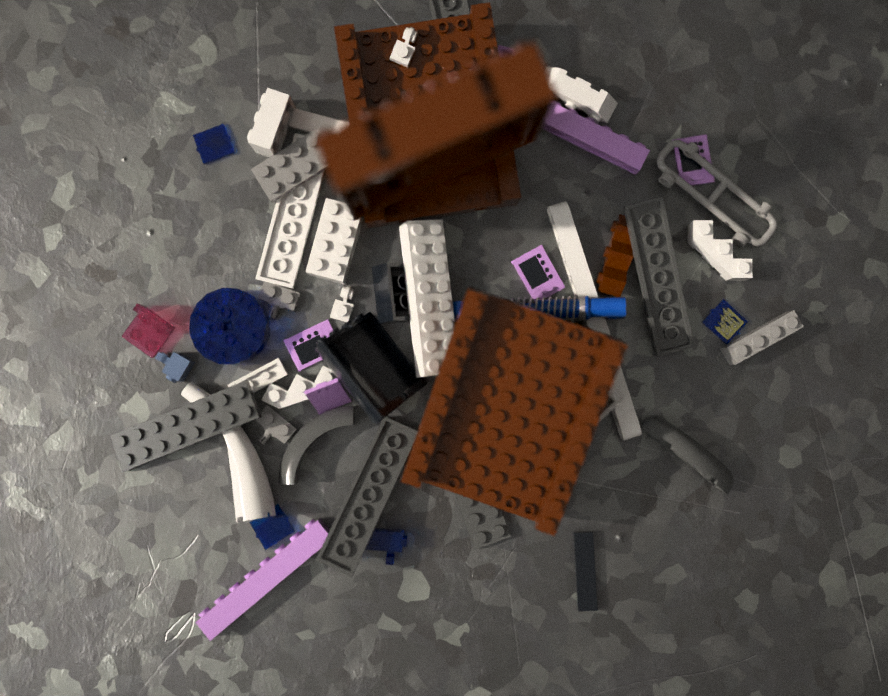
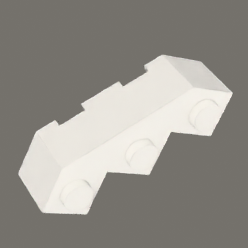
M546 67L557 92V98H560L565 103L567 109L582 110L595 123H608L618 104L608 92L602 89L598 92L590 87L591 83L579 77L573 79L567 76V71L562 68Z
M693 220L687 225L688 244L693 249L695 248L702 255L701 257L721 274L722 278L726 281H746L753 278L752 259H733V239H713V220Z
M322 366L315 382L296 374L289 390L275 383H270L262 401L278 409L287 408L308 401L309 399L304 391L316 387L319 383L334 380L337 377L326 366Z

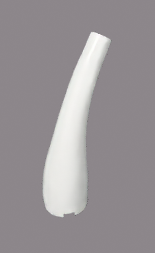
M190 382L181 393L189 402H194L210 395L194 382ZM241 426L223 432L222 434L228 449L236 522L269 517L268 512L270 516H276L274 498L266 472L249 437Z

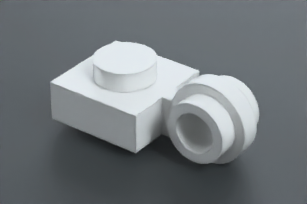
M406 27L403 34L405 43L399 40L396 41L390 56L391 61L408 68L415 52V47L409 45L410 42L414 43L418 32L415 31V28Z
M352 286L342 287L340 297H343V301L335 299L330 318L343 322L350 321L354 304L347 302L348 299L352 300L355 289Z

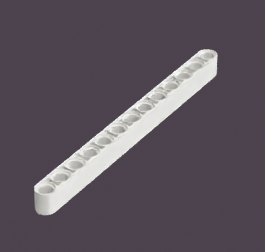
M564 201L548 206L549 219L574 296H577V299L580 296L598 298L568 203ZM591 317L589 320H582L584 326L610 335L605 317ZM620 366L612 388L623 400L612 410V414L620 438L624 441L642 435V431Z

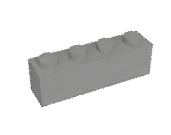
M795 310L788 311L725 345L720 350L728 364L735 365L804 326Z

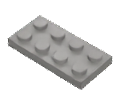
M316 129L251 169L272 203L326 170L313 140L319 134Z

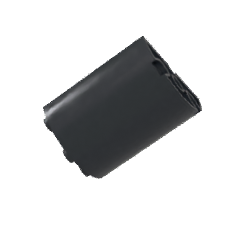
M369 312L366 315L361 313L353 320L354 322H346L341 327L342 329H334L329 334V337L326 335L322 336L316 341L317 347L315 350L371 421L377 424L428 383L423 377L416 378L414 365L382 325L378 324V320L374 315Z

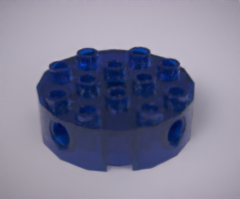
M220 288L207 293L196 304L190 316L189 333L194 347L204 358L222 365H240L252 361L264 350L270 337V321L266 308L256 297L237 288ZM229 324H231V326L233 327L232 330H229Z

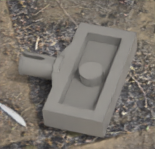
M264 282L258 300L272 306L268 317L276 319L279 309L295 312L301 294L272 283Z
M268 405L262 410V417L256 419L265 430V433L258 439L263 445L271 436L286 444L297 431L293 425Z

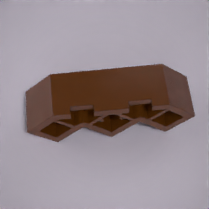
M619 214L617 221L613 220L610 229L612 232L609 246H606L603 257H605L603 268L598 273L596 283H599V292L620 297L627 281V271L634 257L625 215Z

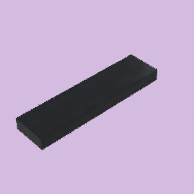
M573 532L578 612L598 611L593 532Z

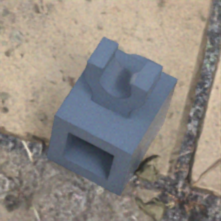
M158 352L155 357L158 361L166 364L162 372L167 375L166 378L174 383L177 381L184 382L195 364L193 360L178 352H173L171 357L163 352Z

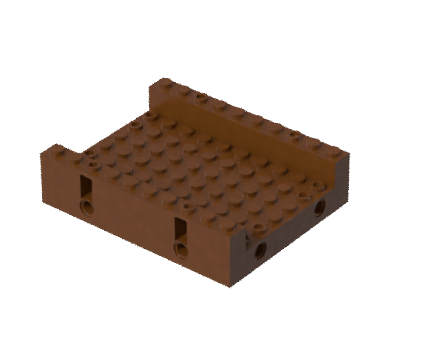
M490 2L471 5L470 14L358 32H355L354 24L334 26L348 118L353 122L361 119V115L368 111L374 110V112L383 109V106L388 102L402 101L411 92L418 91L420 93L427 90V86L439 81L443 83L449 80L448 78L457 72L466 73L475 64L480 62L486 64L498 55ZM406 27H413L418 34L415 42H410L409 44L415 47V52L407 68L391 61L390 56L397 40L405 43L403 34ZM487 142L485 150L491 148L490 143ZM514 151L364 216L365 223L368 228L400 224L406 221L426 220L517 205L521 199ZM391 182L388 188L393 191L397 190L399 184Z
M535 42L529 45L523 43L507 55L500 53L493 57L491 62L486 64L483 62L477 63L470 68V71L463 74L462 72H457L443 83L439 81L427 86V90L420 93L418 91L411 92L402 101L388 102L383 106V109L374 112V110L368 111L361 115V119L354 122L352 120L345 121L336 130L320 132L317 135L318 137L313 140L337 194L354 221L536 141L558 95ZM487 142L490 143L491 148L485 150ZM391 182L399 184V188L394 191L390 190L388 186Z
M469 286L401 482L420 488L422 482L434 485L535 521V530L555 536L628 345L621 338Z

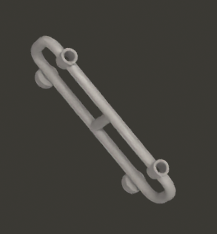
M673 140L666 144L657 157L658 168L663 172L658 180L664 187L671 188L676 183L736 232L732 238L736 246L744 248L747 243L753 246H762L770 240L776 232L778 224L774 215L770 213L772 210L770 204L766 202L759 204L698 154L699 147L695 143L690 142L687 145L681 140ZM673 148L681 149L686 157L692 158L721 182L708 199L665 164V158ZM726 187L752 207L759 217L765 218L769 222L768 230L760 239L753 237L714 205Z

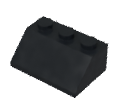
M384 263L372 267L378 324L409 322L403 263Z

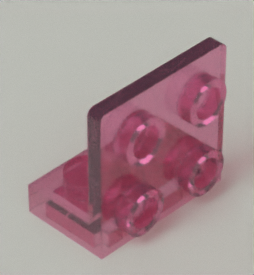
M137 303L133 310L138 314L122 337L149 357L154 358L176 327L146 306Z

